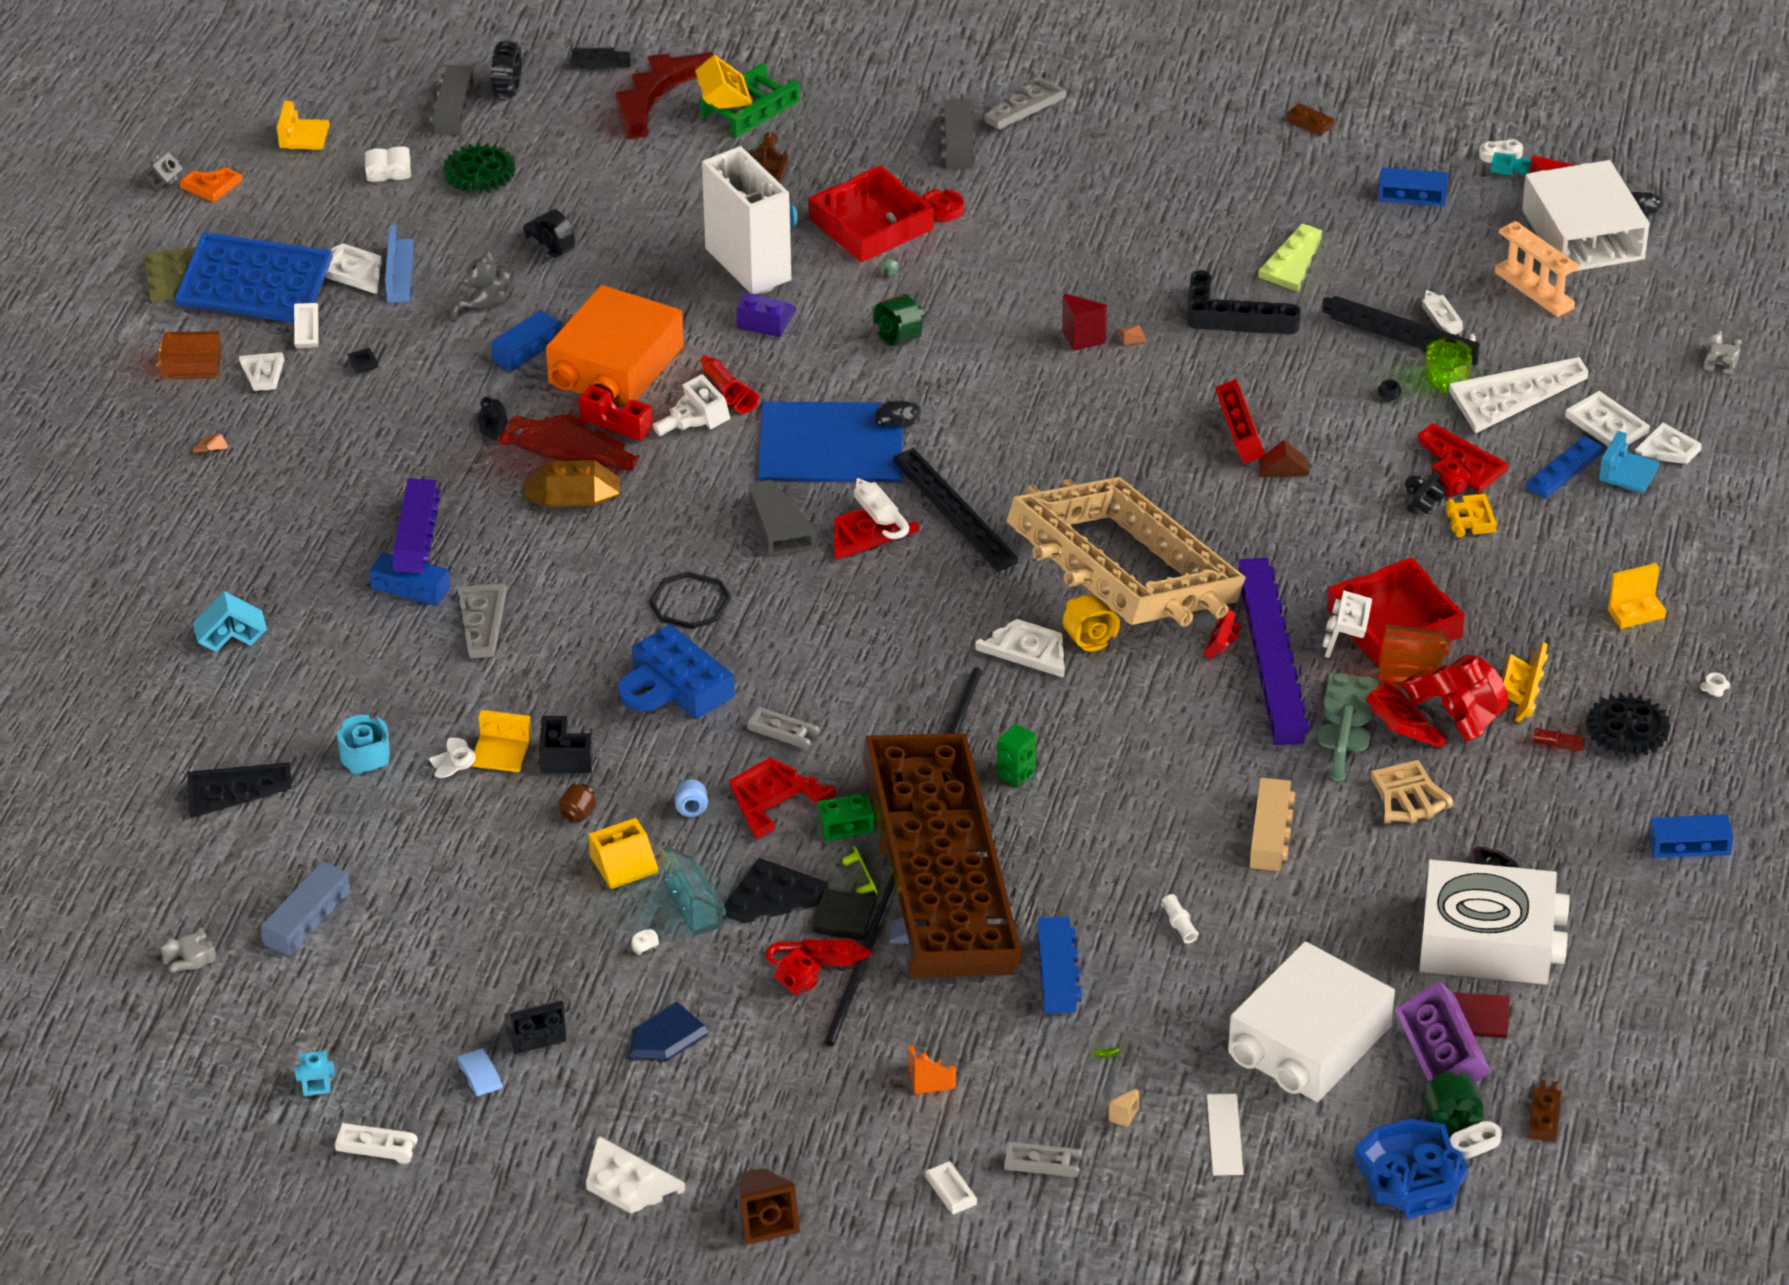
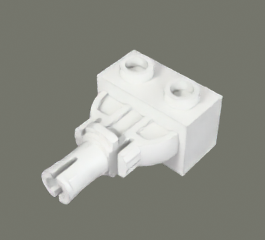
M702 374L682 385L685 395L678 401L675 407L670 409L671 415L653 423V428L659 437L675 428L685 430L690 426L697 427L706 424L711 430L730 419L726 400Z

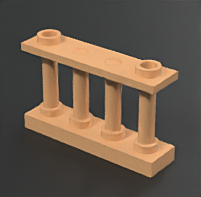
M1517 221L1499 229V234L1509 240L1508 259L1495 265V273L1556 317L1574 309L1575 301L1564 294L1566 275L1579 269V265ZM1518 247L1525 251L1524 265L1517 261ZM1534 258L1541 263L1540 276L1532 271ZM1549 269L1557 274L1555 287L1548 283Z

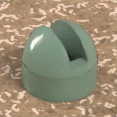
M883 258L880 264V272L883 276L888 273V277H892L899 268V264L896 261L888 258Z

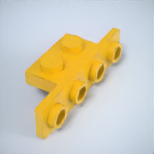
M1544 642L1532 653L1529 664L1512 654L1505 660L1501 679L1506 687L1508 699L1518 704L1515 721L1518 723L1525 717H1530L1536 707L1534 699L1539 693L1538 683L1544 674L1542 666L1548 657L1546 654L1548 644Z

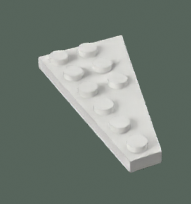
M1580 357L1449 383V392L1476 434L1587 379L1588 370Z

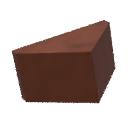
M1285 440L1268 451L1266 456L1259 458L1261 478L1309 476L1306 456Z

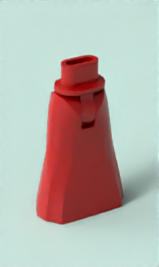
M706 355L701 357L700 362L702 363L704 375L715 384L717 390L725 398L726 404L733 406L741 414L748 413L756 408L759 403V394L735 378L718 359Z

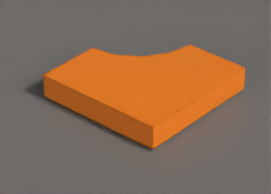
M226 167L213 172L193 170L180 180L179 184L180 188L214 203L242 181V174Z

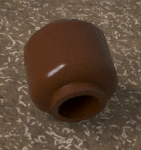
M572 784L558 801L560 814L566 820L573 823L584 821L596 807L593 789L586 784Z

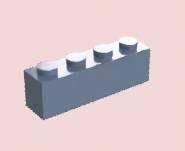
M322 861L261 925L263 945L290 956L296 948L302 945L305 938L318 928L319 923L333 912L334 907L348 896L350 892L348 872Z

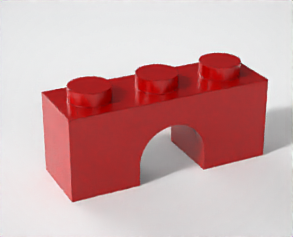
M590 385L579 397L580 420L639 441L653 428L652 406L631 399L621 410L614 405L610 391Z

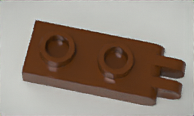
M1541 1080L1540 1088L1534 1087L1528 1139L1556 1142L1562 1090H1556L1557 1082L1552 1081L1551 1089L1545 1088L1546 1080Z

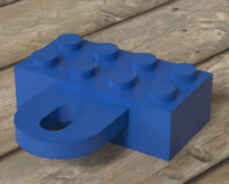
M671 624L632 646L633 669L635 670L624 676L619 683L620 701L629 709L651 711L673 700L695 719L735 697L734 674ZM644 687H652V689L642 695H634V693Z

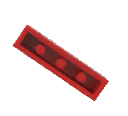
M1237 379L1214 387L1243 463L1247 464L1266 456Z

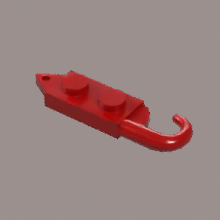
M842 939L779 941L771 944L765 952V958L768 963L778 966L781 961L774 959L773 954L776 952H793L797 948L803 951L815 963L823 966H853L854 962L871 956V951L856 944V940Z

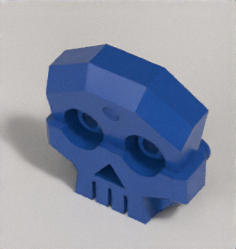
M1410 1118L1375 1127L1354 1150V1160L1361 1174L1368 1181V1191L1375 1203H1385L1404 1211L1406 1220L1418 1217L1419 1214L1422 1216L1429 1214V1212H1438L1439 1209L1453 1208L1458 1189L1467 1179L1468 1165L1460 1151L1452 1148L1445 1124Z

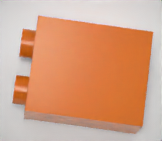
M600 285L546 346L548 383L555 385L561 390H571L581 394L590 385L610 391L614 405L624 407L631 399L637 401L684 347L682 310Z

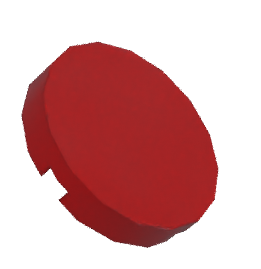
M934 189L921 197L934 208V221H952L963 214V197L955 191L945 189V192H939V189Z

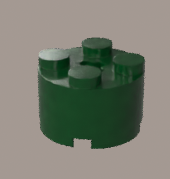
M908 294L884 300L874 306L873 323L874 325L878 324L880 331L877 334L886 345H898L921 337L924 311L921 306L916 305Z
M1445 1072L1434 1077L1426 1084L1427 1090L1421 1095L1430 1122L1445 1124L1449 1137L1484 1120L1483 1102L1472 1077L1464 1072H1461L1462 1075Z

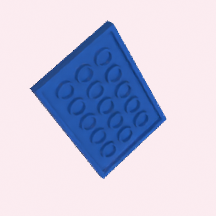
M202 232L175 297V303L178 306L294 323V304L315 303L332 261L333 253L332 250Z

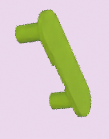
M853 846L855 852L841 859L845 866L857 860H860L870 882L857 888L858 894L866 895L872 891H875L876 895L879 894L856 846Z

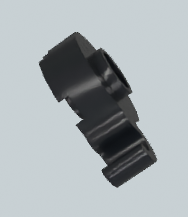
M556 209L549 210L523 225V232L528 239L533 236L540 245L545 244L549 250L547 254L552 257H559L571 251L575 246V236L570 223Z

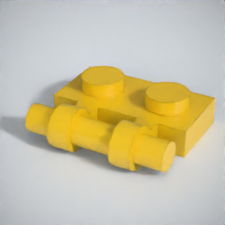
M1486 494L1462 496V503H1455L1453 499H1448L1445 502L1446 515L1451 519L1450 526L1457 537L1465 536V529L1469 528L1472 535L1496 532L1497 524Z

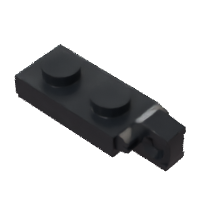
M573 48L570 60L571 68L631 67L630 51H615V48Z

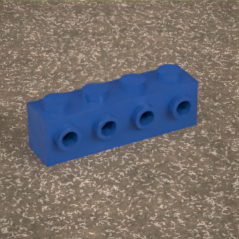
M1070 917L1038 918L1037 939L1044 1014L1076 1013V1003L1081 1002L1082 999L1081 985L1076 986V982H1080L1079 966H1074V963H1078L1077 947H1072V943H1076L1075 927L1070 928Z

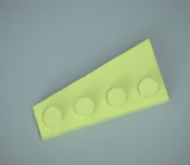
M1302 223L1259 269L1258 278L1299 292L1301 281L1304 280L1307 267L1310 266L1311 258L1315 254L1322 238V230Z

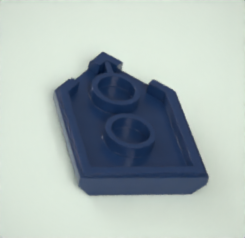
M674 1002L632 1029L629 1060H640V1057L656 1058V1061H668L709 1035L708 1030L702 1022L680 1003Z

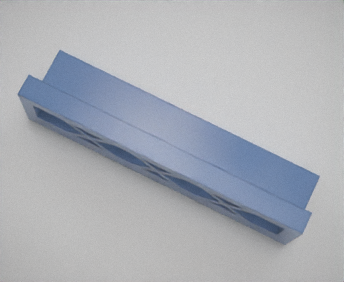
M389 225L385 276L387 302H410L414 240L398 239L396 225Z

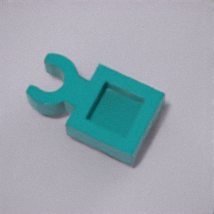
M1494 152L1491 172L1501 175H1513L1514 171L1521 175L1529 174L1531 159H1516V155Z

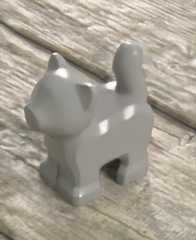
M1721 330L1704 338L1703 346L1707 349L1704 369L1713 371L1716 364H1721L1725 366L1722 370L1723 373L1732 375L1739 359L1741 340L1735 339L1732 345L1723 344Z
M201 927L196 933L184 936L180 940L165 939L160 948L163 956L162 963L168 964L178 956H181L183 961L174 962L169 966L171 973L187 969L196 970L205 964L216 961L215 948L211 941L205 942L204 939L207 937Z

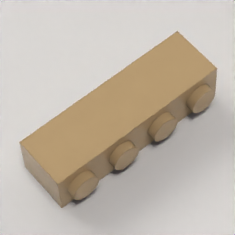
M1260 778L1251 845L1250 868L1281 871L1282 861H1287L1289 846L1284 845V843H1290L1291 828L1286 826L1292 825L1293 809H1289V807H1294L1295 792L1290 791L1291 781Z

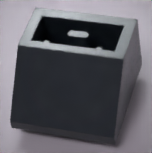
M556 1000L504 1013L506 1033L514 1054L567 1041L563 1001Z

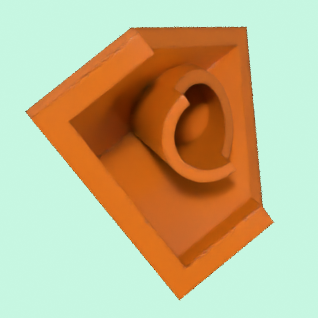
M910 1045L908 1047V1069L915 1094L950 1090L956 1086V1067L952 1065L949 1068L940 1066L942 1060L933 1062L928 1058L926 1052L917 1057L915 1055V1047Z

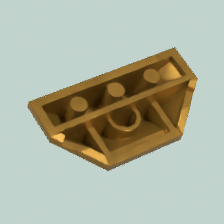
M595 460L547 461L524 480V499L532 500L545 507L596 506L612 498L620 497V477Z

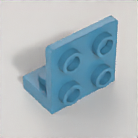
M1617 431L1602 457L1599 480L1645 493L1660 466V462L1628 453L1627 433Z

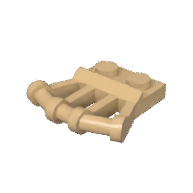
M1419 760L1371 771V780L1381 795L1380 799L1384 800V824H1391V821L1413 824L1418 819H1433L1435 814L1443 809L1448 810L1454 805L1451 796L1430 780ZM1423 791H1426L1438 801L1431 805ZM1413 794L1421 808L1415 810L1407 795ZM1397 798L1404 811H1391V799Z

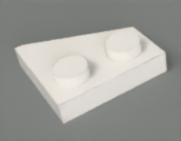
M282 352L239 356L241 366L254 391L276 389L284 363Z
M1662 423L1635 449V455L1652 460L1687 464L1701 451V443Z

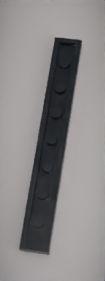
M914 448L894 456L893 462L997 572L1018 564L1017 555Z

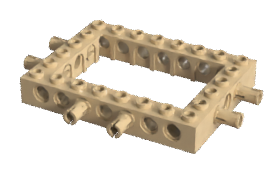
M1121 477L1079 485L1074 484L1070 479H1065L1058 489L1042 492L1034 485L1029 486L1025 490L1024 495L1013 498L1006 521L1015 528L1016 532L1022 534L1034 545L1032 553L1037 561L1048 558L1055 561L1066 571L1064 574L1066 585L1069 587L1079 584L1084 585L1095 596L1106 603L1111 610L1117 612L1131 625L1172 617L1184 627V625H1189L1193 619L1191 612L1203 609L1209 610L1218 619L1223 618L1228 612L1226 604L1238 602L1246 578ZM1111 517L1121 528L1127 530L1136 540L1147 546L1152 553L1157 554L1167 565L1178 571L1181 576L1175 578L1167 577L1166 580L1156 582L1149 581L1144 587L1135 580L1133 575H1129L1119 567L1117 562H1113L1103 554L1101 549H1097L1087 541L1088 539L1085 536L1083 537L1076 532L1071 524H1080L1082 522Z

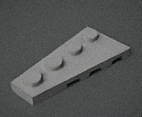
M1038 76L1034 79V84H1026L1022 87L1020 94H1012L1007 103L1001 102L984 115L985 123L997 129L1006 128L1007 125L1020 121L1024 117L1037 113L1041 109L1054 105L1066 98V90Z
M505 583L457 587L470 659L494 657L507 593Z

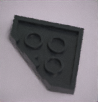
M758 858L723 905L722 915L743 923L755 921V917L767 914L770 917L791 913V909L805 906L806 909L816 907L821 900L824 889H828V882Z

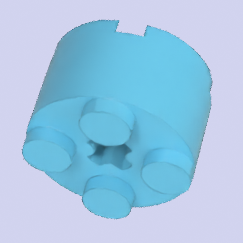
M361 714L352 716L342 723V727L337 731L339 757L342 764L349 768L351 773L361 774L364 771L385 767L389 763L390 744L388 727L382 719L377 717V720L369 718V715Z

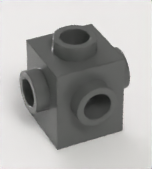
M167 152L163 156L157 154L149 161L151 166L142 174L158 190L166 183L168 186L174 183L179 178L176 174L183 168L170 152Z

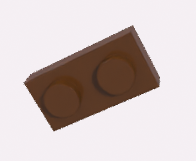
M1300 103L1286 113L1287 121L1320 136H1323L1334 127V118Z

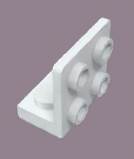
M1343 591L1341 599L1335 600L1332 610L1335 616L1332 615L1328 619L1326 631H1329V633L1325 634L1322 647L1326 648L1324 657L1330 658L1339 632L1364 638L1372 603L1371 598Z

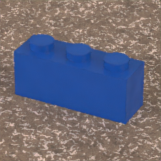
M1381 167L1378 201L1445 206L1448 172Z
M539 310L491 342L492 360L511 372L546 350V346L561 330L560 321Z
M384 552L380 554L369 570L371 589L437 606L450 588L449 569L424 564L423 573L394 572L393 555Z
M1728 814L1650 818L1648 839L1653 858L1731 855L1734 836Z

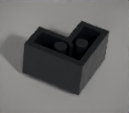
M542 716L539 744L541 773H592L593 750L591 733H568L567 716Z

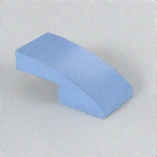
M483 1049L457 1056L459 1067L467 1076L469 1087L476 1096L503 1088L492 1062Z

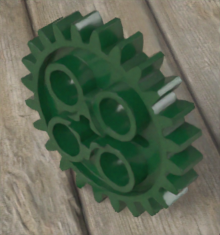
M477 143L475 147L468 144V148L461 146L460 151L453 150V155H447L448 159L444 160L443 165L445 180H448V185L454 184V189L461 187V192L468 189L470 194L475 190H478L479 194L482 193V190L490 193L491 188L499 190V185L505 187L506 182H511V177L515 176L514 157L510 156L509 151L505 152L504 147L497 149L496 144L492 147H489V143H486L484 146Z

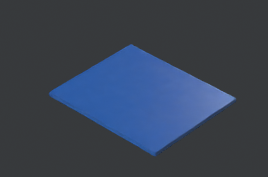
M763 402L758 481L856 482V479L859 478L867 482H901V470L893 461L895 455L902 453L903 427H894L889 424L881 427L875 423L876 410L884 402Z

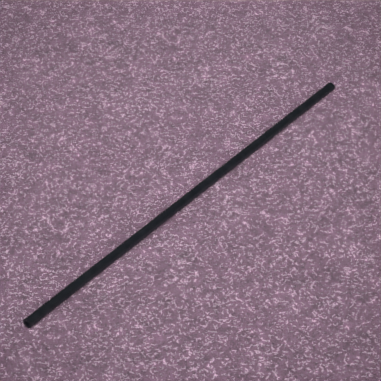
M974 667L947 734H958L982 674V670L979 667ZM893 871L863 944V947L871 952L897 889ZM869 957L856 961L825 1039V1044L829 1047L835 1046Z

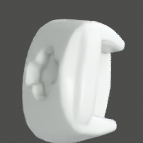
M651 929L638 932L631 940L632 950L638 955L651 948H656L659 944L656 932Z

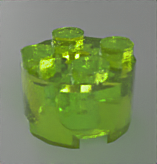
M1445 339L1432 342L1428 345L1425 355L1424 379L1429 384L1439 388V391L1450 393L1449 383L1469 380L1471 377V348L1460 340H1456V343L1445 342Z

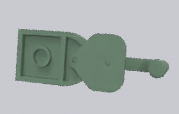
M1344 673L1329 674L1323 712L1325 717L1332 723L1320 728L1318 742L1326 748L1334 749L1333 771L1330 775L1332 780L1336 782L1343 781L1346 777L1344 772L1346 750L1363 751L1369 746L1370 733L1362 725L1370 722L1374 713L1372 707L1365 700L1371 691L1377 689L1380 679L1369 676H1352Z

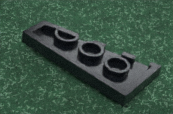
M290 762L188 771L189 816L191 819L292 789Z

